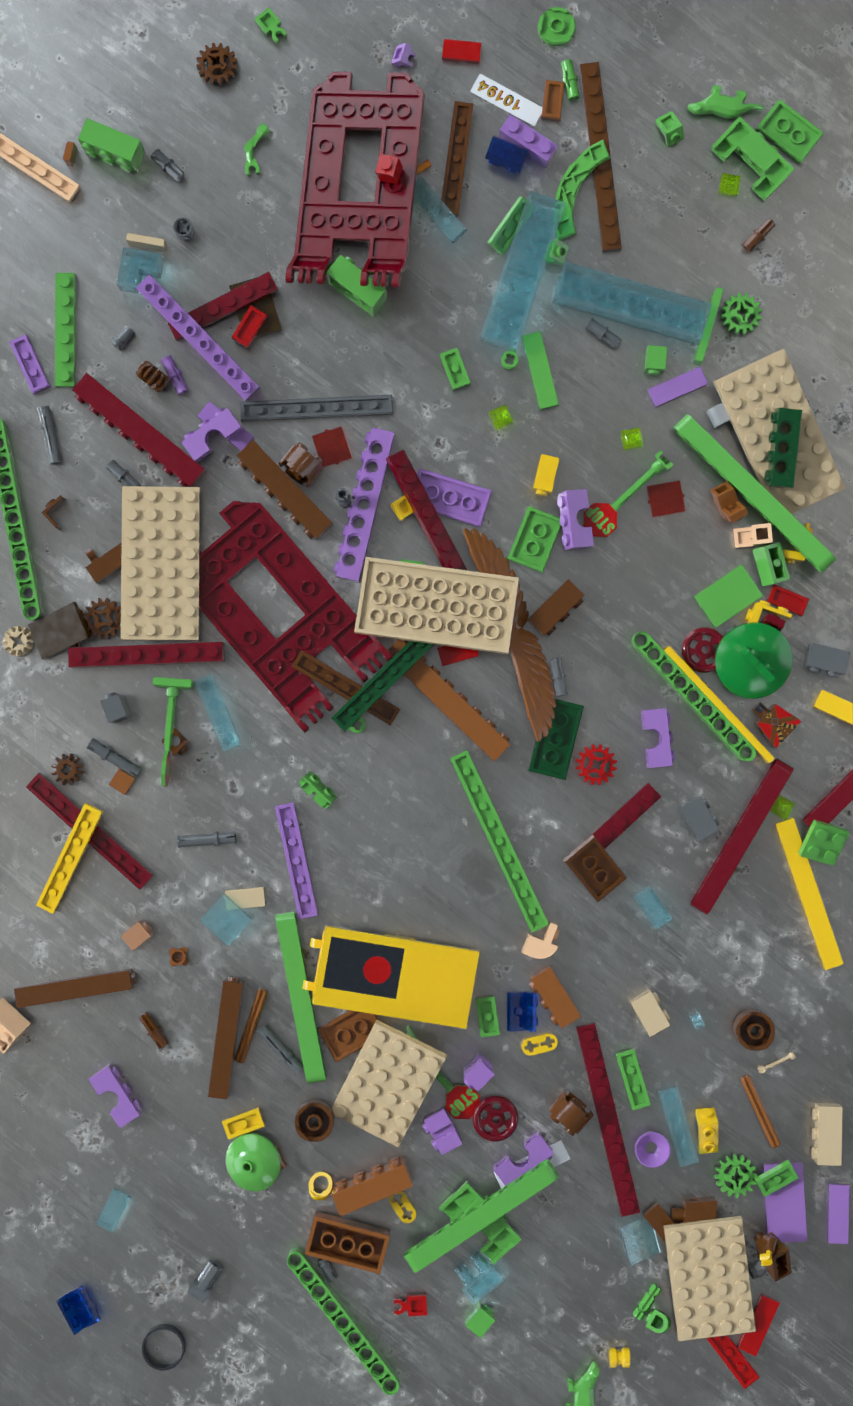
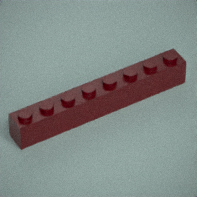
M87 372L72 389L76 394L74 396L75 399L81 404L86 402L90 405L89 410L97 417L101 414L106 418L104 422L111 428L117 427L120 430L119 435L125 440L130 438L134 441L133 446L140 452L145 450L150 454L148 458L156 465L158 462L164 466L162 470L168 475L172 476L174 474L178 477L177 482L183 487H195L207 471Z
M223 642L68 648V667L70 668L225 662V643Z

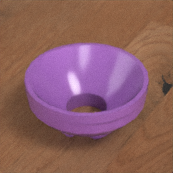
M646 1132L636 1141L635 1155L644 1166L656 1168L668 1160L670 1145L662 1134ZM649 1142H654L657 1145V1149L653 1153L646 1151V1145Z

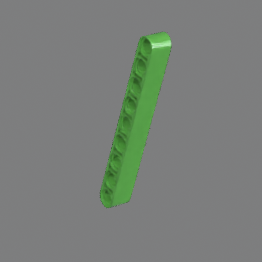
M644 631L634 634L631 639L633 647L740 761L753 760L756 756V750L753 745L652 637ZM639 635L643 636L646 640L643 646L638 645L636 642V637ZM652 649L656 650L659 654L656 660L651 659L649 656V652ZM665 663L672 667L669 674L664 673L662 670ZM678 677L683 678L685 681V685L682 688L677 687L675 683ZM691 691L696 692L698 695V699L695 702L689 699ZM705 705L711 709V713L708 716L702 713V708ZM718 719L724 723L722 730H718L715 727V722ZM731 733L737 736L735 744H731L728 741ZM745 747L750 750L748 758H744L741 754L742 749Z
M295 911L276 914V925L307 1084L325 1081L327 1077L310 990L302 989L303 981H308L296 914Z
M549 1159L542 1161L409 1249L403 1255L414 1273L420 1271L556 1181L560 1175Z
M298 1247L291 1249L287 1258L289 1268L383 1392L387 1395L396 1394L399 1390L400 1382L398 1374L311 1259L305 1255L304 1250ZM293 1255H299L301 1257V1261L294 1262L291 1259V1257ZM309 1270L313 1273V1276L307 1278L303 1275V1272ZM322 1286L325 1292L317 1293L315 1288ZM328 1302H334L336 1303L337 1307L334 1309H330L327 1307L326 1304ZM341 1317H345L349 1322L341 1324L338 1320ZM352 1333H358L360 1335V1338L358 1340H354L350 1337V1335ZM364 1349H370L372 1351V1354L364 1355L362 1351ZM380 1364L384 1369L377 1371L374 1369V1366ZM393 1380L396 1384L390 1387L386 1385V1382Z

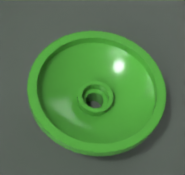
M248 1133L239 1136L230 1144L226 1153V1167L230 1177L238 1186L245 1190L256 1192L265 1190L275 1183L281 1170V1158L277 1148L268 1138L260 1134Z

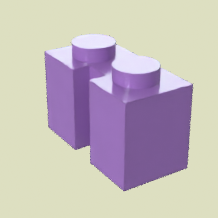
M444 1106L424 1117L425 1123L422 1126L427 1135L430 1133L433 1136L434 1140L431 1142L436 1152L440 1150L443 1155L463 1144Z

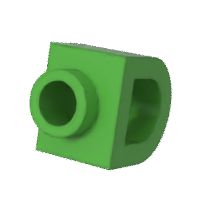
M657 1309L648 1314L645 1327L659 1334H665L670 1330L671 1320L666 1314Z

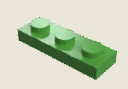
M519 196L487 243L496 252L503 255L535 211V208L524 197Z
M634 1048L615 1053L632 1111L650 1106L651 1103Z

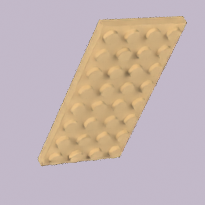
M784 348L713 381L757 481L791 514L845 489ZM776 408L802 410L794 488L766 486L767 482L764 480L765 471L768 470L769 462L766 461L767 452L770 451L771 447L769 433L773 429L771 414ZM784 423L781 425L782 433L786 434L788 432V426ZM780 443L778 447L781 453L786 451L784 443ZM778 462L776 465L777 471L781 473L784 470V465L781 462Z
M122 486L121 640L199 641L200 487Z
M366 557L354 633L508 654L519 578Z

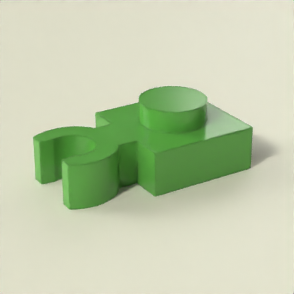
M270 7L254 18L256 24L266 36L272 33L273 41L276 44L279 43L276 37L278 34H282L284 38L287 37L286 31L279 27L281 21Z

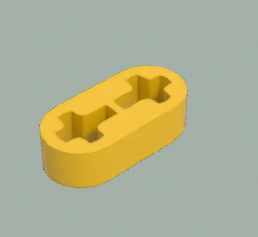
M546 1032L525 1038L522 1041L521 1048L526 1055H536L554 1050L557 1047L558 1040L553 1033ZM546 1037L554 1039V1042L551 1043L552 1046L549 1047L547 1044L541 1045L540 1042L546 1041ZM529 1041L532 1044H539L533 1047V1051H529L528 1048L525 1049Z
M404 1191L396 1193L397 1195H402L400 1197L401 1205L398 1200H392L394 1195L389 1196V1203L400 1220L404 1223L413 1222L416 1218V1209ZM404 1206L407 1209V1211H413L411 1213V1218H409L408 1216H403Z

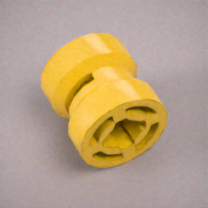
M623 1347L621 1351L616 1348H609L610 1368H616L620 1364L623 1368H630L629 1347Z

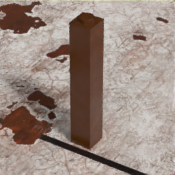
M132 968L20 986L14 989L16 1007L21 1008L131 990L135 987L134 984H137L135 972L132 973Z
M229 976L228 979L223 981L208 1097L227 1100L230 1093L244 981H240L239 977Z

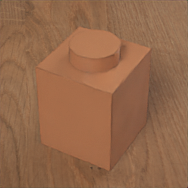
M140 920L122 934L121 938L134 951L153 935L151 932L153 929L146 921L143 923Z

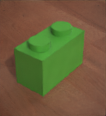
M780 542L752 549L762 586L790 579Z

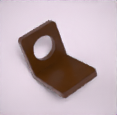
M61 495L57 499L50 500L46 504L47 508L41 512L59 531L62 528L49 515L66 500Z
M174 728L173 735L180 738V743L178 746L171 747L172 755L182 756L189 747L187 745L190 742Z

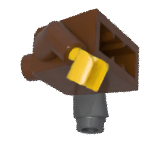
M758 1232L754 1236V1241L756 1242L759 1260L748 1268L751 1278H761L768 1272L773 1280L777 1282L790 1275L792 1269L789 1249L773 1232L766 1235L763 1232Z

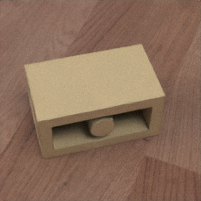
M647 990L629 1000L650 1037L670 1026L668 1022L670 1017L665 1009L661 1010L658 1005L661 1001L656 992L652 993L650 990Z

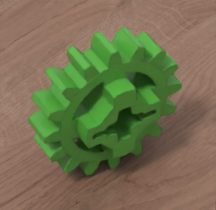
M739 292L736 298L731 295L729 297L730 301L726 300L724 302L726 307L721 308L724 314L720 316V319L726 320L723 326L729 325L728 331L730 332L734 329L735 335L739 331L742 332V335H745L747 330L751 333L754 330L753 327H758L759 323L757 321L762 319V316L758 314L763 309L757 308L760 302H754L755 296L748 298V293L742 297ZM736 303L735 309L729 311L730 307ZM741 311L742 314H745L744 317L738 314V312ZM753 317L752 322L747 324V318Z
M733 1154L732 1159L726 1155L725 1162L719 1161L721 1167H715L719 1174H715L714 1177L719 1179L716 1184L717 1186H722L720 1190L723 1193L727 1191L729 1197L734 1193L736 1198H739V1193L746 1196L747 1189L751 1192L753 1191L750 1186L751 1184L756 1185L753 1178L758 1176L755 1172H752L756 1168L754 1165H750L751 1161L749 1159L744 1161L743 1155H740L738 1159L736 1154ZM739 1164L744 1165L747 1171L741 1170ZM737 1171L739 1175L734 1180L732 1176H735V1172ZM724 1181L731 1182L732 1188L727 1186Z

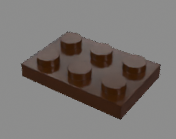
M593 835L563 859L597 902L601 901L627 879Z

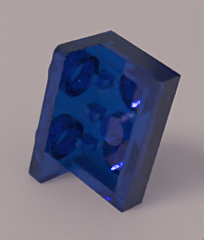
M494 135L485 159H488V162L494 166H499L500 164L506 167L507 171L516 174L522 171L529 150Z
M530 991L507 992V1031L536 1032L538 1017L536 1016L538 998L536 993Z
M83 1285L66 1292L56 1300L74 1335L101 1320Z

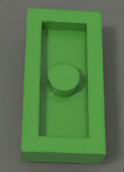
M458 348L439 354L453 391L471 384Z
M495 996L475 998L481 1038L500 1035Z
M786 1160L754 1179L762 1194L766 1197L798 1179V1176L790 1161Z

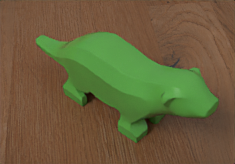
M717 85L712 86V95L700 102L689 104L687 107L694 115L714 114L725 119H734L750 110H764L762 105L743 103L747 97L746 91L737 90V95L731 98L727 95H720L722 87Z
M592 1361L589 1369L578 1380L573 1381L571 1378H568V1392H575V1401L572 1406H595L594 1385L600 1375V1368L596 1361Z

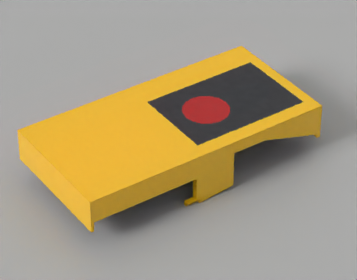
M325 925L322 940L311 938L310 947L320 949L315 981L304 980L302 989L313 991L312 1003L314 1005L463 1029L467 1028L479 958L478 950L418 941L413 938L385 934L384 936L329 925Z

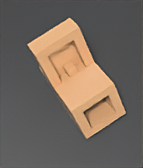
M771 523L733 529L735 548L759 547L774 543Z
M549 921L543 939L528 934L522 953L537 959H544L553 955L558 948L557 944L552 943V940L556 941L560 931L557 929L558 925Z

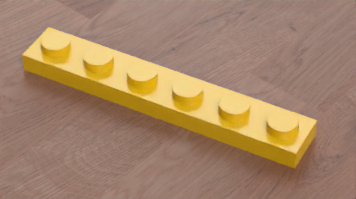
M84 803L36 906L51 914L56 912L104 811L89 803Z

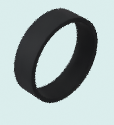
M160 1324L153 1327L146 1334L142 1343V1355L146 1363L150 1367L161 1371L170 1370L177 1366L182 1360L186 1349V1342L182 1332L169 1324ZM157 1330H169L175 1333L182 1344V1354L179 1359L168 1365H161L151 1360L146 1352V1340L151 1333Z

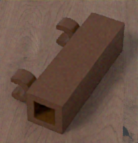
M122 542L99 558L93 549L90 548L85 551V554L92 562L85 568L97 584H101L121 570Z

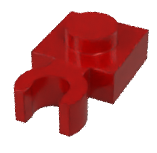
M426 1294L407 1295L406 1301L402 1298L394 1299V1304H401L400 1309H394V1314L400 1315L404 1311H408V1316L427 1315Z

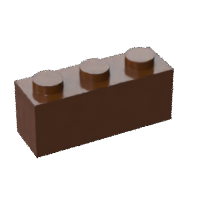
M568 579L527 619V622L542 637L545 634L550 636L557 629L554 625L559 620L563 623L570 616L568 611L572 607L577 609L584 602L581 599L584 594Z

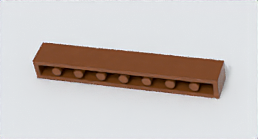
M398 639L387 651L394 657L409 641ZM423 656L405 676L482 751L495 761L510 746L508 743L510 739L503 732L499 734L494 729L496 725L489 718L485 721L480 716L482 712L475 705L471 707L467 703L468 698L462 692L457 694L452 689L454 685L447 678L443 680L439 676L441 672L435 666L429 667L425 663L427 659Z

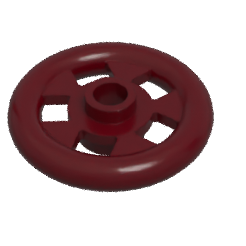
M700 627L692 630L682 643V656L685 663L697 672L708 673L715 671L716 653H714L713 644H719L723 636L715 629L709 627ZM703 635L711 636L710 642L702 640ZM693 639L698 641L695 649L690 647ZM703 646L708 648L707 653L702 652ZM694 654L700 658V661L697 663L691 658ZM713 657L714 662L707 665L705 659Z
M490 1096L483 1099L476 1106L473 1113V1126L483 1139L492 1142L503 1141L509 1138L516 1130L519 1119L518 1111L509 1099L502 1096ZM492 1104H501L500 1110L492 1109ZM483 1110L488 1111L486 1119L480 1118ZM509 1111L511 1119L505 1120L504 1112ZM495 1116L499 1117L498 1122L492 1121ZM486 1124L493 1128L490 1133L484 1130ZM505 1125L507 1129L499 1133L497 1129Z

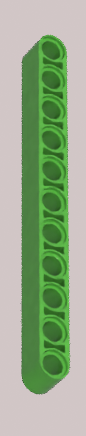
M686 414L673 427L712 468L771 523L819 572L823 573L836 561L835 556L690 415Z
M0 418V440L4 441V446L0 448V462L3 459L8 460L5 467H0V501L22 613L26 619L34 622L43 617V607L6 423ZM11 477V484L4 486V480ZM14 496L15 502L8 505V498ZM18 514L19 520L12 524L11 517ZM22 533V540L15 542V535ZM20 552L26 553V558L23 561L18 559ZM28 570L30 576L28 579L23 580L22 573ZM28 589H32L33 596L27 599L25 593ZM35 607L37 614L34 617H30L29 611Z

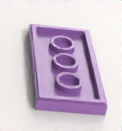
M419 468L417 475L438 515L481 528L492 490Z
M791 1162L798 1179L765 1197L767 1234L773 1232L782 1243L807 1241L802 1162ZM781 1163L763 1164V1173Z

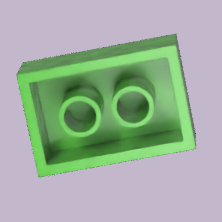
M86 118L78 137L87 156L91 158H96L97 156L103 159V162L112 166L113 164L119 165L122 170L128 173L131 171L138 172L146 153L139 139Z
M340 255L326 272L328 283L374 317L387 300L385 287H381V281L379 282V287H374L371 277H369V284L367 286H361L360 277L363 268H357L354 265L355 262L348 256L344 258Z

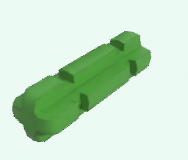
M656 1284L651 1285L649 1293L647 1292L638 1304L639 1308L636 1307L633 1316L638 1320L644 1318L645 1312H648L655 1302V1297H658L661 1293V1288Z

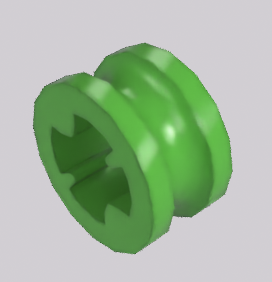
M513 351L505 352L501 359L502 366L508 370L514 369L518 364V355ZM507 356H510V358L514 357L512 365L505 363Z

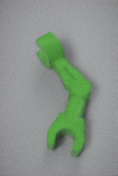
M261 123L254 137L244 145L247 161H245L247 176H250L251 168H256L257 175L260 174V167L256 159H254L253 149L260 139L264 138L270 131L264 123Z

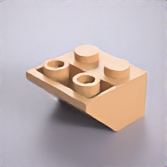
M3 997L0 999V1051L4 1054L31 1023Z

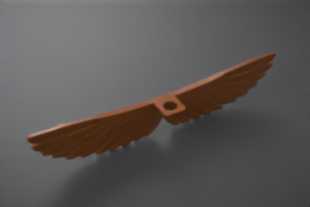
M465 528L463 530L470 554L479 572L516 577L514 570L510 571L508 559L504 558L501 548H496L492 539L488 540L484 533L480 535L476 529L470 531ZM518 581L509 649L522 691L528 720H530L536 741H541L542 734L544 737H547L549 729L552 728V719L555 718L553 708H556V702L553 697L555 692L550 684L553 680L548 672L550 671L549 666L545 662L547 659L541 652L543 650L541 645L537 642L539 639L531 632L522 629L529 617V611H526V601H523V591H520Z

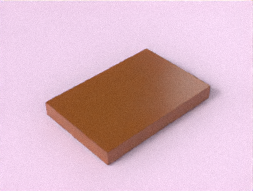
M349 1010L320 1026L317 1030L335 1062H338L363 1047L376 1020L379 1019L376 1014Z

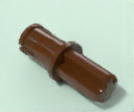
M769 218L757 230L754 229L753 234L742 244L743 248L751 253L761 241L765 240L764 237L775 227V222Z
M147 1012L143 1013L139 1019L147 1029V1035H150L158 1049L163 1048L169 1041L160 1030L161 1026H157Z

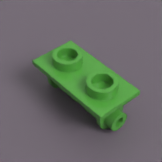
M311 771L299 781L300 788L309 796L313 792L316 793L312 799L321 808L327 809L337 798L334 791L326 787L320 778Z

